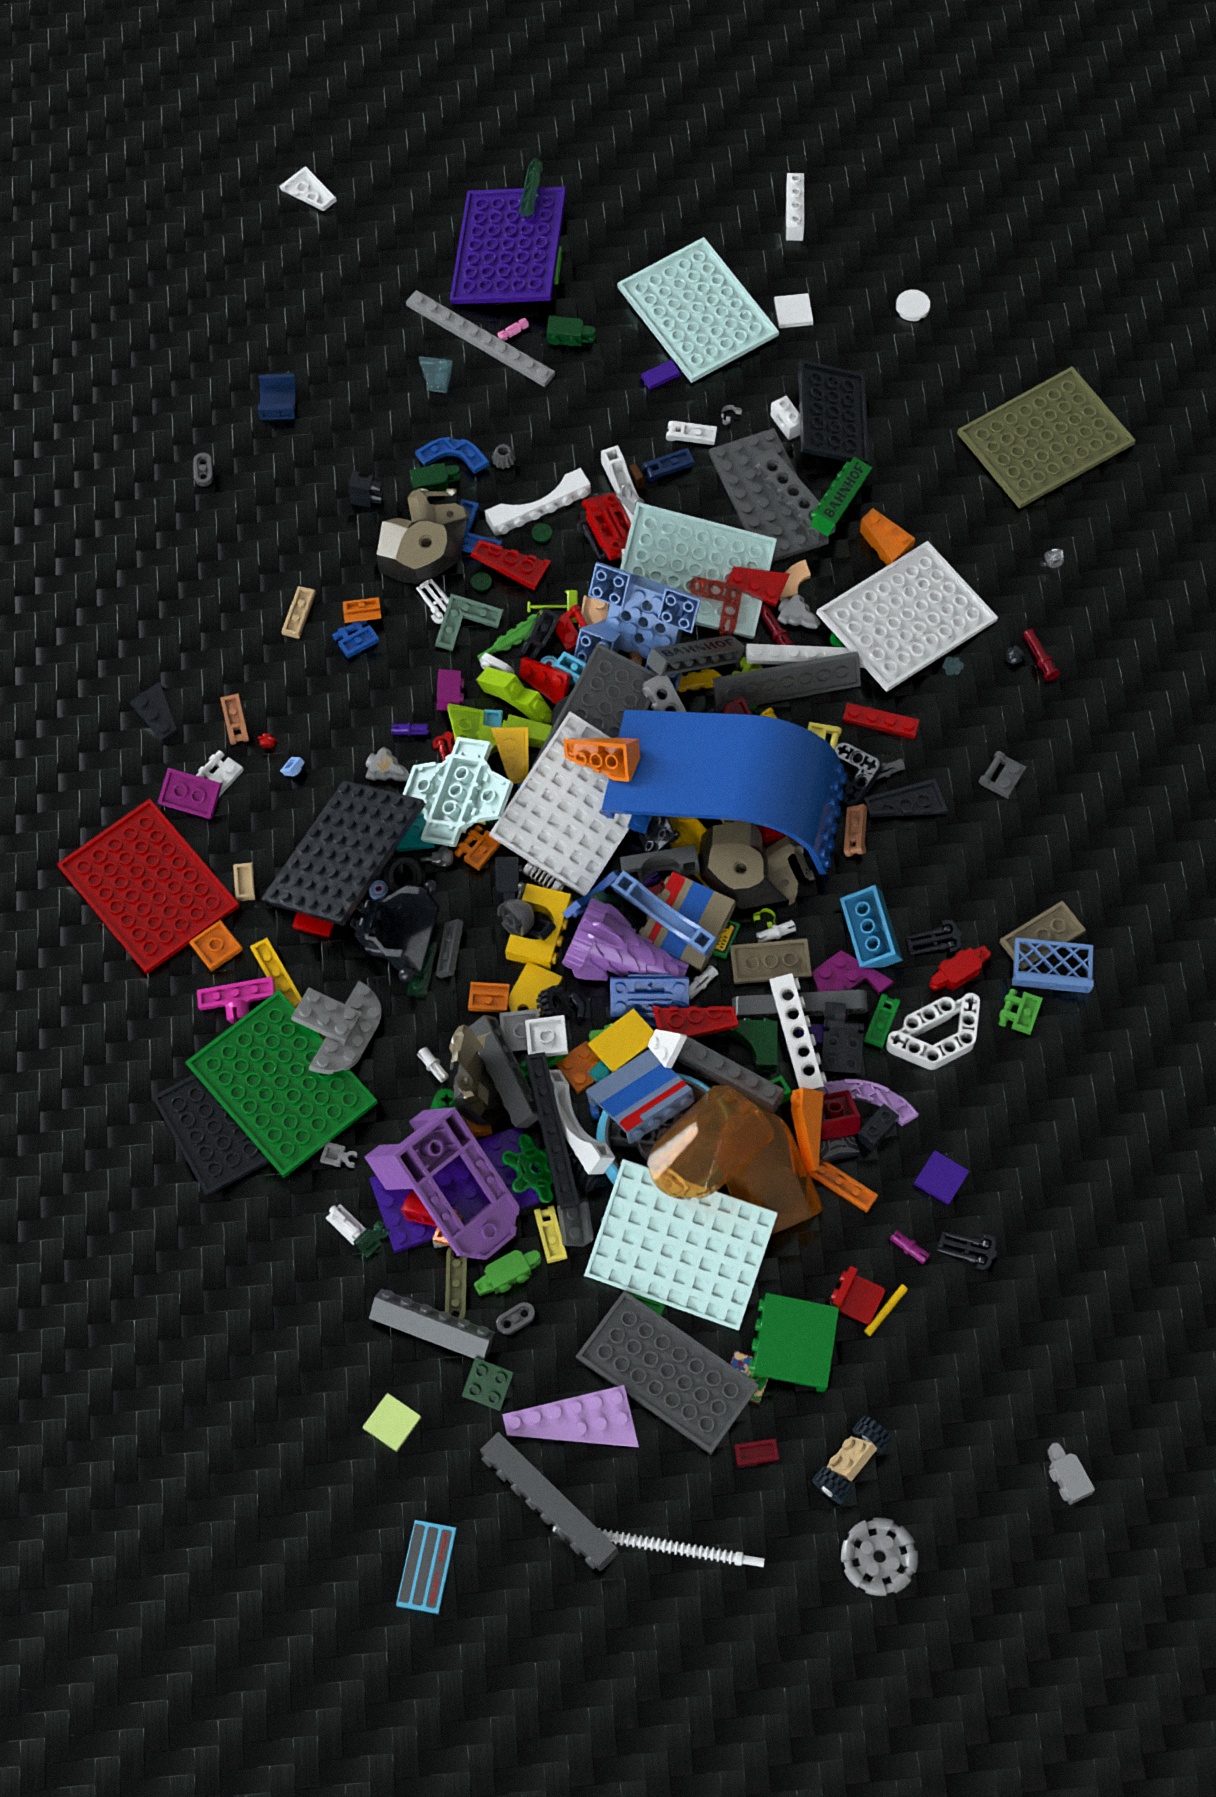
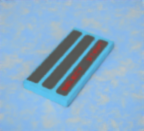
M415 1520L396 1606L439 1614L457 1528Z

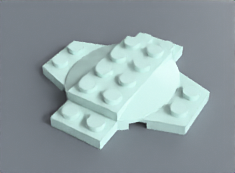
M457 737L452 753L446 756V760L442 763L430 762L413 765L403 795L423 799L426 803L421 811L427 821L421 836L423 842L456 847L461 833H466L467 828L474 823L502 818L513 783L492 771L487 763L493 746L491 742Z

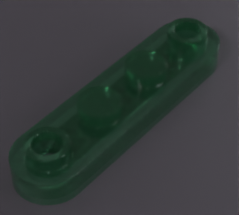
M537 158L531 161L527 169L519 214L524 217L531 216L535 210L534 204L538 196L537 189L541 181L540 174L543 170L542 161Z

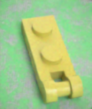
M554 1205L548 1206V1209L534 1210L547 1264L567 1259ZM550 1216L551 1220L543 1222L542 1218Z

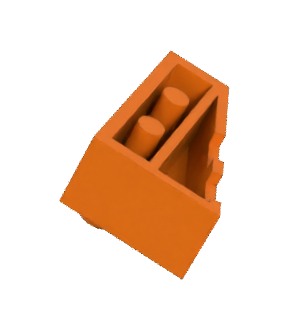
M874 508L861 519L860 532L870 546L874 547L878 557L887 566L913 550L915 538Z

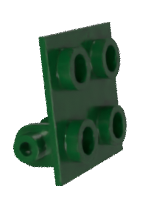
M475 1357L462 1396L500 1411L509 1385L513 1381L514 1372Z

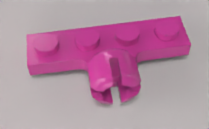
M267 977L197 990L198 1009L201 1011L226 1007L227 1020L235 1024L250 1012L249 1005L251 1002L267 999L275 993L274 978Z

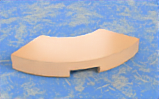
M806 560L792 565L785 572L789 573L790 576L780 595V601L784 598L791 599L795 594H798L799 585L804 580L810 578Z

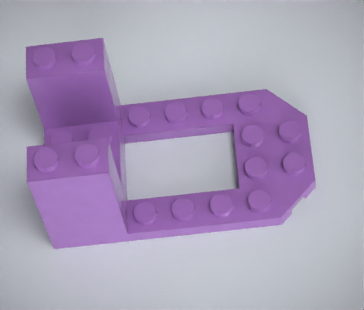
M455 1107L423 1110L409 1121L415 1130L414 1133L400 1144L377 1146L365 1156V1159L386 1190L413 1189L457 1256L487 1260L516 1235L517 1227L515 1223L516 1216L519 1215V1205ZM458 1155L461 1156L490 1201L486 1207L464 1225L432 1178L433 1175Z

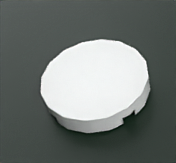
M907 290L898 296L896 311H898L903 319L918 321L920 318H925L928 315L930 300L925 293L919 290Z

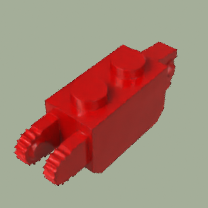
M985 946L974 950L971 947L967 950H960L951 960L946 959L939 964L938 972L931 977L930 989L937 991L945 986L950 990L957 989L979 975L982 964L990 958L991 953Z

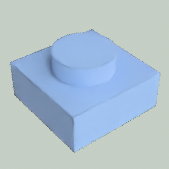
M291 757L280 771L285 776H295L301 771V767L305 762L300 757Z

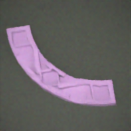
M859 1079L829 1081L824 1084V1090H820L824 1092L823 1095L849 1090L853 1100L868 1102L878 1107L886 1104L899 1115L898 1123L901 1126L917 1118L919 1115L903 1097L890 1091L889 1088L874 1082Z

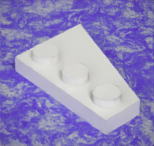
M306 166L279 186L282 191L322 211L337 201L335 196Z

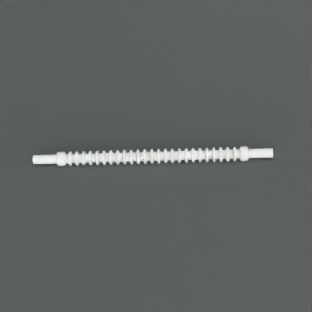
M606 1529L601 1531L615 1545L619 1542L621 1546L625 1543L627 1547L631 1544L633 1548L637 1545L639 1549L643 1546L645 1550L649 1547L651 1551L656 1549L657 1552L662 1550L663 1553L668 1551L669 1554L674 1552L675 1555L680 1553L681 1556L686 1554L687 1557L692 1555L693 1558L698 1556L699 1559L704 1557L705 1560L710 1558L711 1561L716 1559L717 1562L719 1560H723V1563L729 1561V1564L734 1562L738 1566L747 1564L764 1567V1558L743 1555V1552L737 1551L735 1554L733 1551H730L728 1553L726 1549L722 1552L720 1548L716 1551L714 1547L710 1550L708 1546L704 1549L702 1545L698 1548L696 1544L692 1547L690 1543L686 1546L684 1542L679 1544L678 1541L673 1543L672 1540L667 1542L666 1539L661 1541L660 1538L655 1540L654 1537L649 1539L648 1536L643 1538L642 1535L637 1537L636 1534L631 1536L630 1533L625 1535L624 1532L619 1534L618 1531L616 1533H613L612 1530L607 1532Z

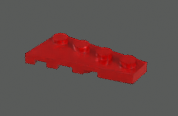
M652 1006L658 1030L682 1033L690 1038L739 1027L734 1006H708V1008H697V1006H689V1008H678V1006L659 1008V1006Z

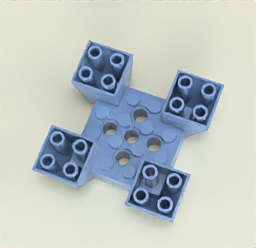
M596 562L588 596L610 604L607 619L580 628L574 657L587 663L596 644L599 643L616 653L622 650L648 661L652 648L680 644L683 630L689 633L693 632L701 598L631 572ZM646 662L645 668L656 673ZM682 673L667 675L676 693Z

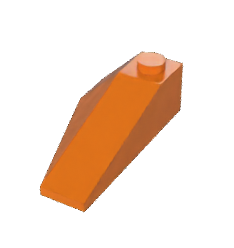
M563 739L566 759L581 766L594 769V772L605 774L614 781L630 782L640 760L639 739Z
M803 1087L792 1091L791 1112L804 1173H811L819 1169L824 1092Z

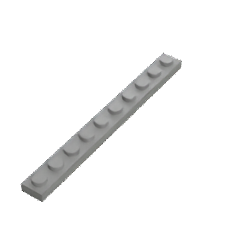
M416 290L406 301V306L545 387L555 376V371L421 292Z

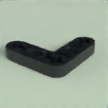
M842 742L835 748L839 759L859 770L843 795L844 802L851 807L861 804L882 772L883 766L877 758L848 743ZM847 750L850 753V756H848L845 753H841V751ZM859 755H862V761L860 763H855V758ZM867 763H869V764H871V765H873V766L876 765V768H875V769H874V768H870V767L867 765ZM864 778L867 779L866 785L860 787L859 781ZM851 796H852V797L855 796L856 798H855V800H852V799L850 800V797H851Z

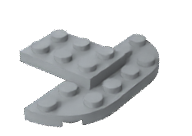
M358 981L346 1004L308 988L292 1014L291 1020L326 1036L312 1060L309 1070L321 1074H333L336 1071H346L352 1068L363 1055L378 1028L381 1019V1005L375 993L360 981Z

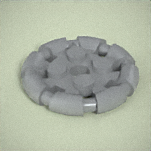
M873 1518V1520L868 1522L864 1520L855 1525L848 1532L849 1536L847 1540L843 1541L841 1549V1562H844V1572L848 1579L857 1588L859 1586L866 1590L865 1593L875 1596H887L886 1593H897L904 1589L911 1582L910 1578L913 1573H916L918 1566V1551H915L913 1537L902 1525L899 1527L893 1523V1520L886 1518ZM875 1529L877 1535L869 1536L868 1530ZM888 1531L896 1534L894 1540L890 1536H886ZM856 1540L862 1543L860 1549L854 1546ZM906 1547L907 1553L901 1555L899 1548ZM877 1551L884 1553L885 1561L882 1563L876 1562L873 1554ZM858 1559L859 1566L854 1567L852 1560ZM899 1566L905 1568L903 1574L897 1572ZM865 1574L873 1577L870 1583L863 1579ZM890 1578L891 1583L884 1585L882 1579Z

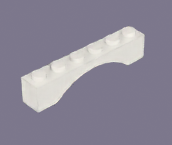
M618 445L602 450L601 463L615 493H621V485L629 483L637 494ZM620 501L630 523H632L633 515Z
M581 468L565 474L556 489L538 501L522 505L499 504L485 510L486 521L495 536L505 534L513 528L521 527L525 523L536 520L544 514L552 513L556 509L564 505L567 506L575 500L587 497L591 494L590 482Z
M549 1070L566 1140L588 1174H604L615 1159V1156L605 1142L592 1138L583 1130L571 1105L569 1083L560 1070Z

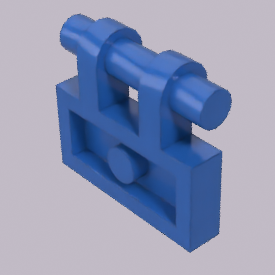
M366 620L352 622L351 625L345 628L341 627L338 629V632L332 634L335 641L342 638V640L338 641V645L347 658L379 642L378 636L370 625L362 627L367 624Z

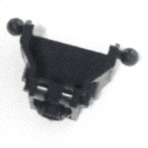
M434 880L425 881L423 888L405 886L386 898L360 902L356 908L360 912V916L357 920L352 917L350 926L355 929L354 936L362 944L366 952L372 954V956L388 959L393 967L399 971V978L403 982H410L414 976H421L440 908L432 897L438 891V884Z

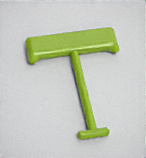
M565 591L567 594V605H531L529 601L527 602V612L530 613L531 609H542L545 607L547 609L567 608V611H569L572 606L578 605V591ZM573 617L571 619L572 623H577L576 618Z

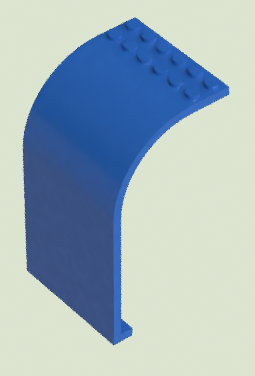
M646 710L624 711L618 738L639 739L640 760L630 782L608 779L602 804V811L606 818L614 819L615 814L737 820L762 825L779 831L800 843L809 852L818 873L827 874V868L831 866L830 853L834 850L833 838L838 830L837 817L841 815L840 802L843 801V786L847 783V773L844 772V766L841 764L836 751L827 741L804 727L766 716Z

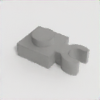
M329 1142L324 1147L320 1161L321 1163L340 1167L343 1162L346 1166L355 1168V1163L350 1162L349 1158H358V1153L355 1151L346 1153L345 1146Z

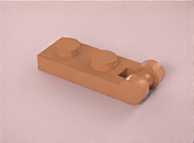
M239 694L220 697L231 745L239 741H249ZM241 730L240 734L234 735V731Z
M864 804L847 807L844 853L847 857L853 856L854 853H866L867 807Z

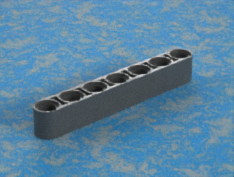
M865 990L798 993L799 997L803 996L806 1007L802 1009L804 1016H824L825 1002L846 1003L845 1015L868 1012L867 992ZM792 993L783 994V999L791 1000L794 997ZM773 994L737 996L732 998V1006H734L737 1020H742L743 1018H752L753 1020L779 1018ZM790 1011L788 1013L789 1018L799 1016L797 1011Z

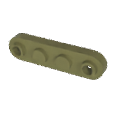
M450 1246L447 1250L445 1312L451 1315L457 1312L460 1314L457 1318L465 1319L467 1257L454 1258L456 1253Z

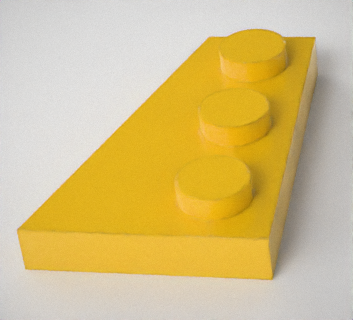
M490 727L508 780L513 784L523 782L529 774L528 727Z

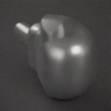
M442 845L439 851L432 853V857H421V862L432 861L433 865L441 867L450 866L454 859L453 851L448 849L447 846Z

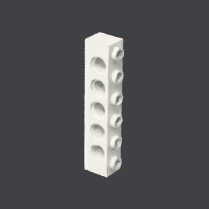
M791 973L769 979L799 1088L804 1087L818 1091L824 1090V1084L827 1081L824 1072L819 1070L818 1065L821 1064L819 1053H815L813 1049L816 1042L814 1035L809 1034L808 1027H811L808 1015L804 1016L802 1010L806 1007L803 996L799 997L797 992L800 989L798 978H793ZM791 992L794 997L791 1000L783 999V994ZM790 1011H797L799 1016L796 1019H790L788 1013ZM800 1029L804 1032V1035L801 1038H796L793 1032ZM806 1048L810 1053L806 1057H801L798 1054L799 1050ZM807 1067H812L815 1073L807 1076L803 1071Z

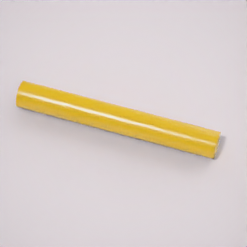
M901 1284L867 1326L864 1332L868 1336L873 1334L908 1290L906 1286Z

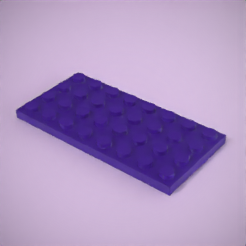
M516 1127L478 1140L477 1142L518 1203L520 1210L541 1201L538 1198L537 1192L532 1188L516 1193L512 1189V1183L517 1178L516 1171L502 1162V1155L505 1151L509 1150L516 1154L521 1152L518 1139L524 1133L522 1128ZM460 1155L432 1176L451 1207L458 1211L457 1214L462 1216L461 1222L463 1225L490 1203ZM531 1166L530 1170L532 1169L534 1172L538 1173L537 1168ZM377 1176L369 1178L394 1253L431 1241L437 1227L407 1221L401 1211L409 1191H415L413 1189L386 1190Z

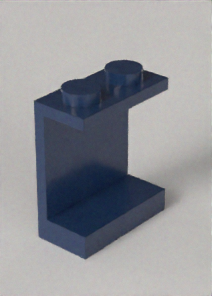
M294 374L259 375L260 404H258L260 420L295 419L296 383Z

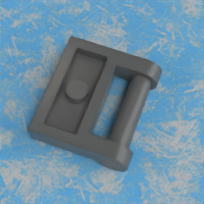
M997 751L985 775L979 779V783L1008 799L1023 775L1026 766ZM999 764L1005 765L995 782L991 781L990 779Z

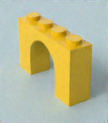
M527 883L522 900L531 904L534 911L547 915L556 928L545 941L511 934L505 950L506 959L524 964L531 962L544 969L551 970L552 964L557 962V948L562 946L564 937L562 932L567 929L569 919L562 913L574 902L571 901V894Z

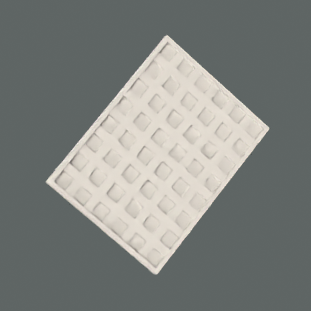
M569 712L508 804L502 818L497 821L489 833V836L555 879L560 880L580 895L585 896L629 830L627 827L632 814H615L614 819L606 818L602 811V804L609 779L608 776L602 773L598 774L590 767L581 766L565 758L563 739L611 738L572 712Z

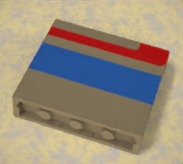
M672 872L671 876H667L664 882L665 888L663 892L659 893L657 897L690 921L701 926L719 941L737 905L735 900ZM647 915L646 920L648 922L645 927L640 929L638 935L652 940L653 945L663 949L670 956L694 966L695 970L703 973L714 949L707 958Z

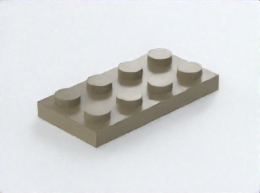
M1061 901L1001 938L1000 944L1014 960L1015 938L1070 943L1084 934L1086 929L1066 904ZM1019 944V950L1024 955L1032 950L1027 944ZM1040 946L1037 949L1044 957L1051 952L1046 946ZM1034 952L1027 957L1033 965L1041 960ZM1024 960L1019 964L1021 971L1030 968Z
M807 939L730 945L734 985L769 982V979L791 973L793 978L798 979L812 977Z

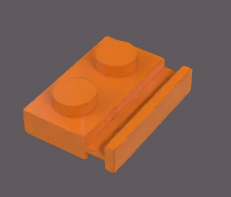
M379 597L343 602L345 623L381 619Z
M470 983L468 1011L496 1013L508 1011L509 984Z

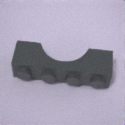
M696 845L620 857L621 870H624L640 883H644L650 874L661 870H671L681 876L700 873Z

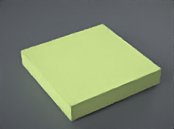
M387 1393L364 1424L363 1429L397 1452L420 1421L421 1416Z

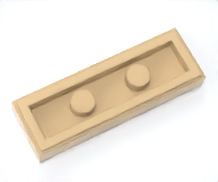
M298 586L281 631L282 635L300 639L316 595L314 589Z

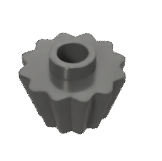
M502 444L496 447L492 460L497 468L501 467L504 469L514 465L516 457L511 447Z

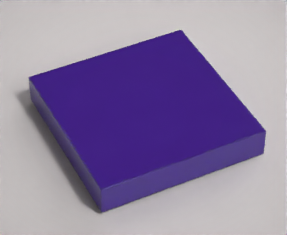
M934 1151L914 1182V1185L949 1205L969 1174V1170L939 1152Z

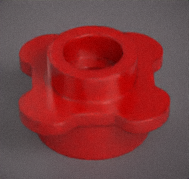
M262 734V736L257 737L260 741V746L274 747L275 742H278L272 734Z

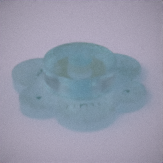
M947 657L942 667L946 669L947 675H958L960 670L964 668V664L959 662L960 659L958 657Z

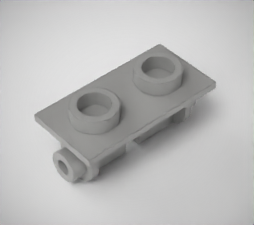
M623 483L621 485V493L616 494L632 515H634L637 502L645 504L644 500L633 491L629 483Z

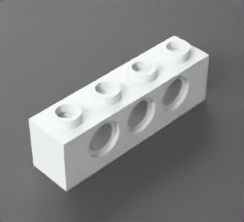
M787 173L786 240L803 241L804 173Z

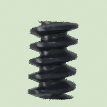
M572 1151L569 1154L574 1180L579 1181V1185L584 1187L585 1192H591L603 1184L607 1176L599 1178L600 1174H588L575 1155V1152Z

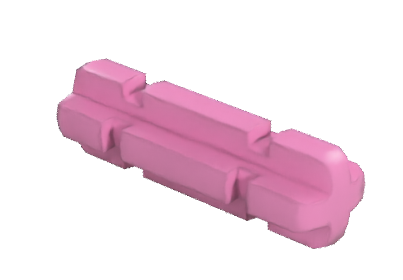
M522 318L519 320V323L515 322L505 328V331L498 332V338L505 341L508 339L507 337L510 338L521 332V329L524 330L529 327L526 318Z

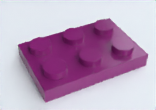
M168 768L157 804L212 820L222 783Z

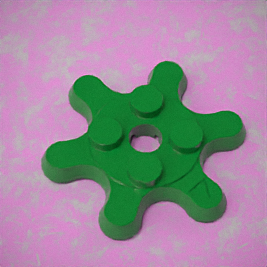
M522 1134L518 1139L521 1152L516 1154L508 1150L502 1155V1162L512 1167L517 1174V1178L512 1183V1189L516 1193H521L528 1188H532L537 1192L538 1198L542 1203H549L553 1200V1193L550 1189L553 1181L546 1150L537 1149L533 1144L532 1138L527 1134ZM531 1166L537 1168L538 1173L534 1172L532 1169L530 1170Z

